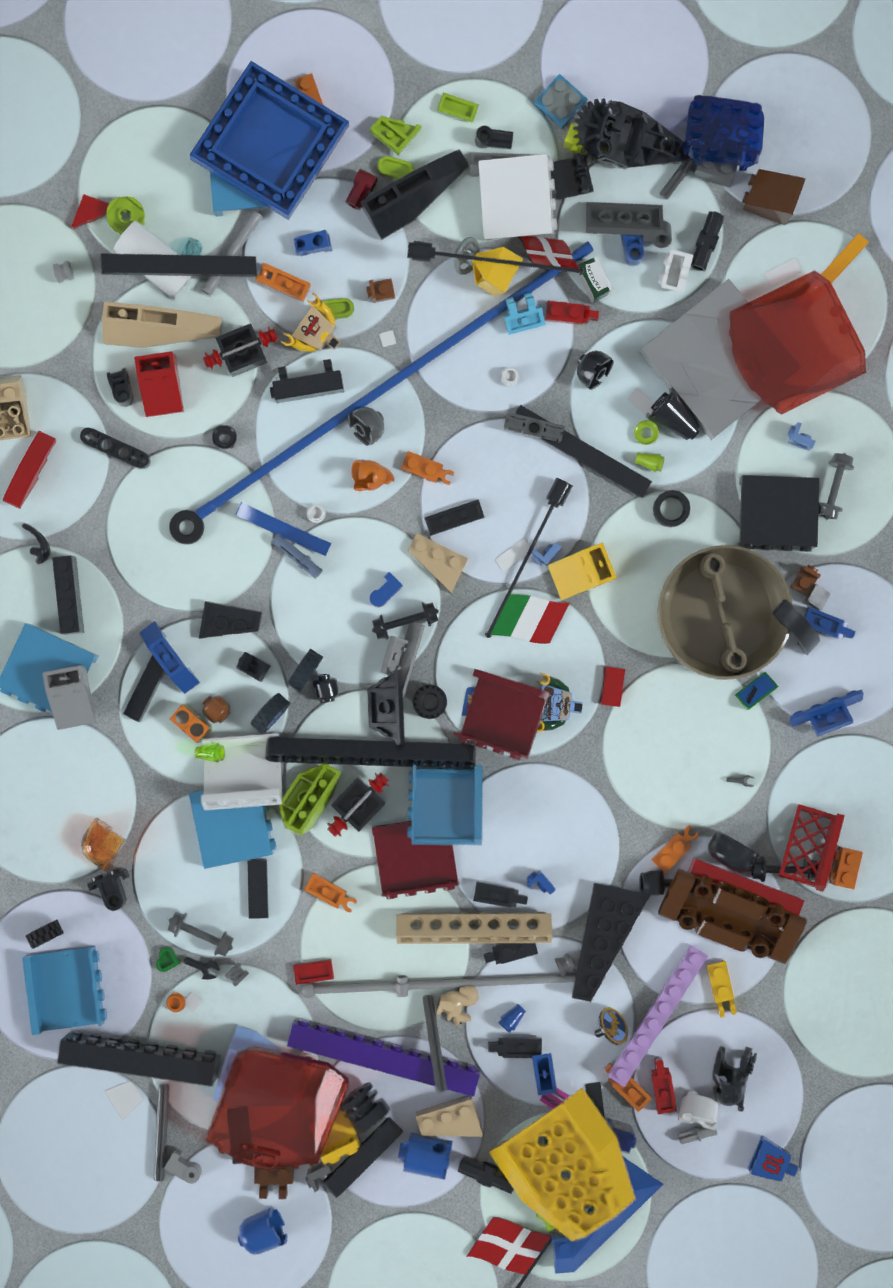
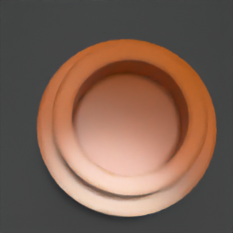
M172 993L167 998L166 1004L170 1011L180 1012L186 1005V999L180 993Z

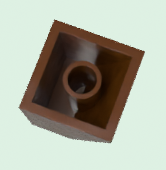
M758 169L757 173L752 174L748 185L751 188L749 192L744 194L742 203L745 204L742 210L786 225L794 213L806 179Z

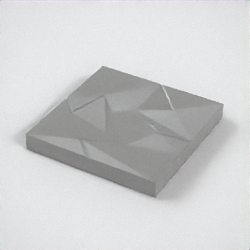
M727 279L639 351L665 385L677 393L710 440L714 439L801 368L800 364L768 325L765 324L730 279Z

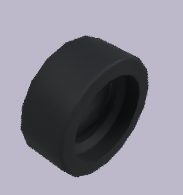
M665 491L654 502V517L663 526L677 527L688 518L691 509L690 502L686 495L680 491ZM667 498H676L682 504V514L675 520L666 519L661 514V504Z

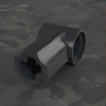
M486 125L477 129L475 144L479 148L494 147L510 150L512 148V131L491 129ZM485 134L489 139L482 140L479 135Z

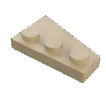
M416 534L408 551L452 593L468 558Z

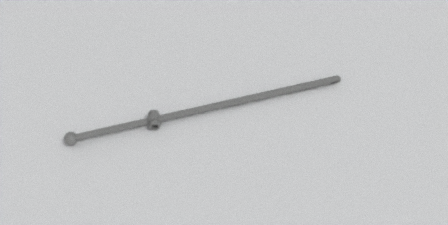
M576 974L409 982L406 975H398L394 983L313 986L311 983H305L302 985V996L310 998L314 994L395 990L397 997H407L408 991L412 989L465 987V985L477 987L574 982Z

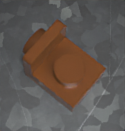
M392 278L376 282L369 280L370 286H367L366 289L368 298L372 297L373 303L395 299Z
M803 566L798 571L790 587L805 596H809L821 574L817 573L818 569L813 566Z

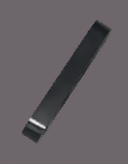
M85 428L80 433L81 441L96 450L138 469H146L150 465L149 455L135 447L93 428ZM92 432V436L99 440L98 442L92 439L87 441L85 435ZM106 439L112 442V446L108 450L102 448V442ZM123 447L129 449V455L125 458L119 455V450ZM134 451H136L134 455L139 458L144 455L145 464L141 463L138 465L139 462L132 458Z

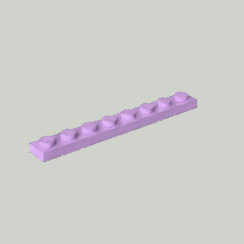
M690 945L607 1074L608 1077L625 1087L703 966L708 955Z

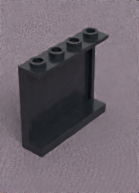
M742 475L739 477L741 506L740 537L737 546H743V548L753 550L754 546L762 547V550H773V547H781V551H792L793 548H800L801 552H811L812 549L818 546L820 478Z

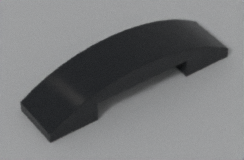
M786 599L772 612L778 622L785 626L797 640V645L806 655L820 642V638L811 624Z

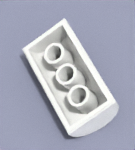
M134 221L124 231L113 248L116 254L179 255L138 221ZM144 275L174 300L193 277Z

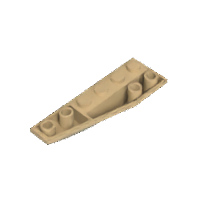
M104 301L102 316L104 344L146 348L215 338L220 336L222 317L161 307Z

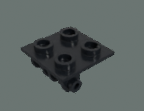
M576 153L573 155V158L553 162L554 170L551 171L552 179L554 178L557 200L594 192L586 155L581 156L580 153Z

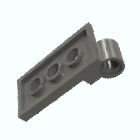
M586 202V233L643 235V241L653 242L658 248L668 247L672 242L671 225L669 222L663 221V205Z

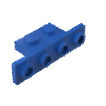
M853 690L843 697H834L822 705L816 704L806 711H797L790 716V725L794 727L810 721L818 737L853 724V718L847 706L862 701L864 693L862 690Z

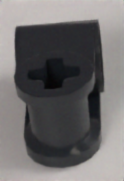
M122 368L121 371L114 373L107 372V379L116 402L123 407L130 406L133 403L134 396L127 369ZM122 393H127L125 400H119Z

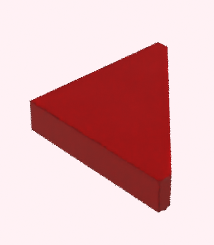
M84 194L71 227L77 229L81 225L102 218L107 214L109 203Z

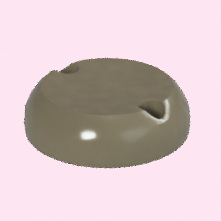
M712 546L689 555L668 575L658 600V626L668 650L687 669L712 679H738L760 671L770 664L781 652L790 632L778 622L772 612L784 599L792 604V598L783 576L762 555L739 546ZM713 560L718 563V569H717V570H715V566H714ZM735 655L739 656L740 658L738 666L736 663Z

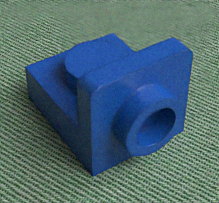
M534 871L526 878L528 880L526 882L528 888L538 880L537 886L543 893L548 892L551 895L556 890L541 871L537 873Z

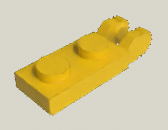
M726 961L706 964L714 1001L717 1004L720 1018L725 1017L722 1005L724 1001L729 1002L730 1012L732 1015H735L734 994Z

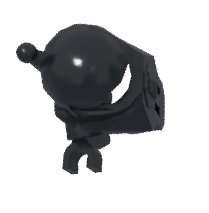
M720 1046L713 1067L712 1080L717 1084L713 1087L716 1100L725 1106L737 1105L740 1112L744 1111L746 1083L749 1074L752 1075L754 1064L757 1059V1053H754L752 1056V1048L745 1047L739 1068H733L725 1060V1048ZM719 1076H725L727 1081L724 1082Z

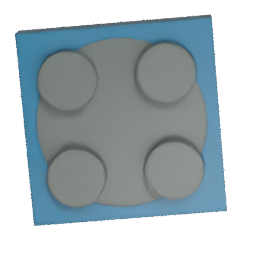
M559 74L534 101V104L560 128H563L588 99Z

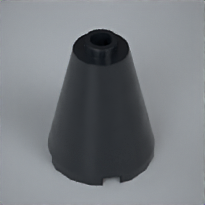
M670 388L669 394L664 392L651 406L652 413L649 414L647 412L646 418L685 440H693L699 433V425L677 393Z

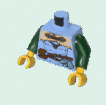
M540 672L539 674L543 676V680L536 682L542 684L541 689L549 692L537 732L554 730L563 726L566 720H569L570 712L581 714L583 704L582 702L572 701V693L569 692V687L561 680Z

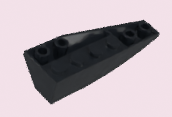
M458 149L405 175L361 201L362 209L380 239H385L418 218L469 167V164L461 150Z

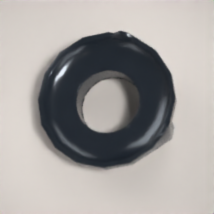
M227 425L217 427L212 434L214 446L220 449H232L237 440L235 430ZM222 434L230 436V440L227 443H222L219 440Z

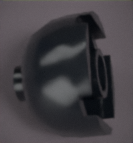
M597 350L591 351L586 355L583 354L577 362L579 381L590 390L595 389L602 383L598 380L603 375L607 377L610 373L614 360L604 352Z

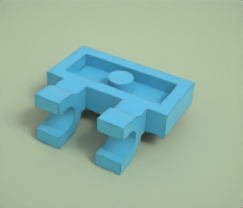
M531 292L524 294L527 309L517 311L514 298L506 299L509 313L504 315L508 335L545 325L541 305H535V299Z

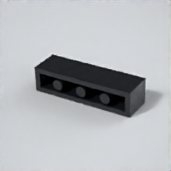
M72 555L52 557L60 634L84 633L76 557Z

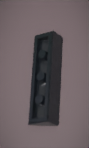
M153 655L123 713L137 722H141L165 674V671Z

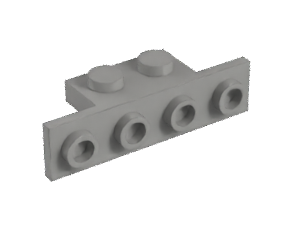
M414 622L409 623L405 639L395 636L390 637L380 673L391 675L394 670H402L403 699L425 625Z

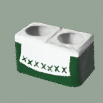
M597 256L578 264L579 268L582 267L584 269V273L582 275H579L580 273L577 274L592 304L611 294L613 288Z

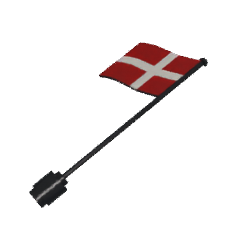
M519 236L518 238L523 243L526 255L531 263L437 252L436 247H432L433 243L414 241V243L409 242L407 258H412L413 261L430 263L431 259H435V255L575 272L580 273L579 275L584 273V269L582 267L579 268L573 260L568 245L559 239Z
M493 1217L466 1257L482 1259L504 1270L523 1274L524 1276L515 1287L520 1288L552 1242V1233L548 1235L532 1231L510 1220Z

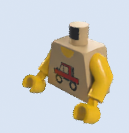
M312 293L316 297L315 301L311 302L307 298L311 308L292 336L284 333V335L288 336V341L283 342L280 340V342L303 352L322 350L325 345L335 350L341 340L333 335L337 329L334 315L317 294Z

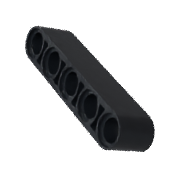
M389 1116L360 1144L359 1148H357L358 1151L349 1155L322 1184L335 1198L339 1197L399 1138L403 1130Z

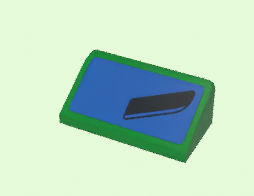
M764 672L737 692L735 696L744 708L749 710L779 686Z

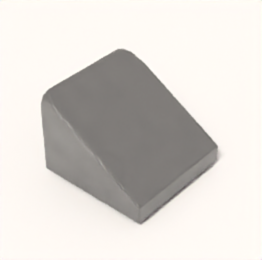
M814 584L804 602L822 610L830 593L819 585Z

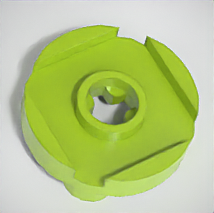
M131 196L117 197L107 207V220L111 229L122 235L134 221L144 225L145 213L143 206L137 199ZM129 211L130 219L122 220L121 212L126 213Z

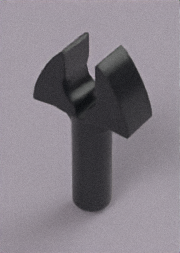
M185 957L184 964L202 971V979L204 980L217 977V975L209 973V968L220 970V967L212 958L205 964L190 957Z

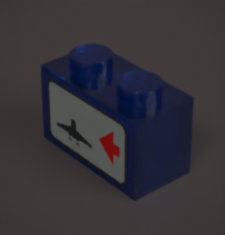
M609 1118L607 1124L616 1135L621 1151L629 1154L631 1148L634 1149L637 1140L631 1125Z

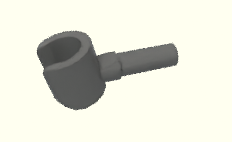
M745 775L743 778L727 777L726 781L740 783L746 787H754V785L748 784L747 780L755 778Z

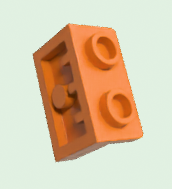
M839 846L838 850L835 851L833 859L835 861L834 868L830 870L829 874L830 884L854 890L863 852Z

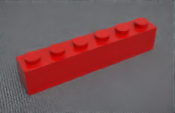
M694 857L688 869V872L694 875L709 876L712 882L723 881L762 896L770 904L779 903L784 907V910L797 915L800 914L805 901L794 895Z

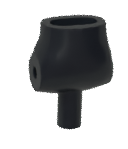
M662 870L643 872L639 877L640 892L650 895H664L665 887H669L673 879H665Z

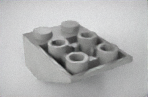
M80 665L42 673L47 698L57 730L96 723L86 666Z

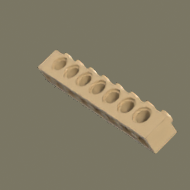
M427 912L421 914L402 913L397 915L396 938L397 944L551 943L552 917L551 914L546 912H537L536 914H528L526 912H518L516 914H508L507 912H499L497 914H489L487 912H480L478 914H469L467 912L459 914L447 912L440 914ZM414 925L420 926L417 930L412 929ZM433 925H438L440 928L432 929L431 927ZM452 925L459 926L458 929H452L450 927ZM471 925H477L478 928H477V929H471L470 926H471ZM496 925L498 928L491 929L489 926ZM509 925H516L517 928L511 929V928H509L508 926H509ZM528 925H535L536 928L531 929Z

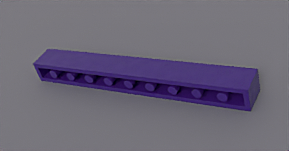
M305 1019L294 1020L287 1043L288 1047L435 1086L431 1054L428 1056L422 1055L421 1051L416 1049L404 1050L402 1046L397 1044L385 1045L384 1041L379 1039L370 1041L360 1034L348 1035L342 1029H335L333 1031L323 1024L311 1025ZM453 1059L443 1060L447 1090L474 1097L480 1077V1070L471 1064H466V1066L459 1065V1062Z

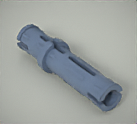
M280 533L273 538L271 543L294 560L300 569H304L315 579L322 573L323 569L310 560L311 557L300 552Z

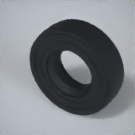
M179 511L170 521V534L181 544H193L203 535V520L194 511ZM190 520L193 522L194 530L191 534L185 535L181 533L179 526L182 521Z

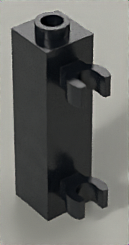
M331 359L323 360L325 373L289 379L286 367H278L280 380L272 381L273 387H270L271 398H275L276 403L343 393L344 387L341 371H333Z

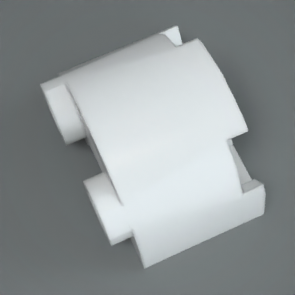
M672 249L670 253H665L663 264L666 265L665 270L660 272L658 283L661 284L662 288L684 292L693 258L692 254Z
M693 1091L688 1092L687 1096L681 1098L678 1120L690 1124L699 1123L704 1128L716 1130L719 1107L716 1098L700 1096L697 1092Z

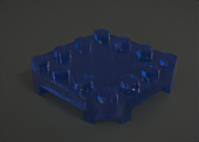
M696 95L689 105L686 116L684 154L687 153L694 160V164L700 166L702 161L738 165L739 171H746L748 167L757 164L763 147L764 113L762 106L759 103Z

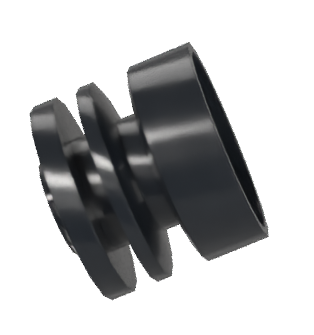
M367 1082L350 1092L338 1107L341 1112L347 1110L344 1115L345 1118L356 1116L351 1122V1126L358 1135L371 1129L390 1111L389 1105L383 1098L373 1101L378 1091L376 1089L370 1091L373 1088L371 1082Z

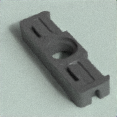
M507 413L504 424L505 431L508 428V430L519 433L523 432V435L541 439L543 437V439L552 441L558 440V443H561L565 429L563 425L514 413ZM531 423L539 425L540 429L537 433L529 431Z

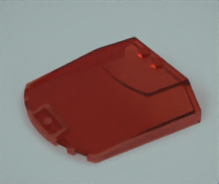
M815 270L730 312L729 337H731L733 346L731 349L737 367L750 389L762 398L761 401L769 404L781 415L866 373L865 349L832 283Z
M252 1046L235 1054L206 1135V1141L210 1145L213 1144L217 1147L218 1152L224 1155L226 1153L232 1156L234 1161L256 1168L281 1170V1167L292 1166V1169H298L299 1165L310 1163L311 1166L318 1164L349 1088V1078L325 1061L258 1046Z

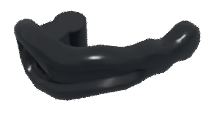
M23 523L22 528L33 534L40 544V548L32 547L30 554L37 556L35 560L37 564H42L50 556L51 549L49 543L37 529L27 523Z

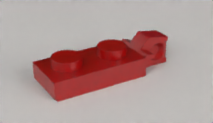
M547 300L545 321L583 325L588 324V320L598 321L599 311L589 310L590 306Z
M662 1057L655 1058L656 1069L651 1070V1078L657 1113L676 1112L677 1107L669 1067L664 1068Z

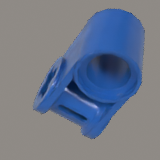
M621 234L626 262L631 266L639 265L644 255L642 235ZM636 252L639 254V257L633 258L630 256V253Z

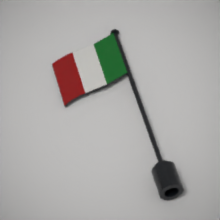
M559 478L555 479L546 497L549 500L547 504L551 506L488 632L485 633L486 638L496 635L514 637L532 643L549 644L570 602H553L530 595L511 593L553 508L563 507L573 487L570 483Z

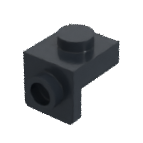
M244 652L238 660L236 669L262 682L271 665L252 654Z

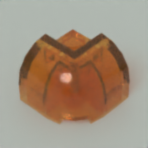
M96 817L83 835L81 850L90 862L107 871L126 839L112 831L113 827Z

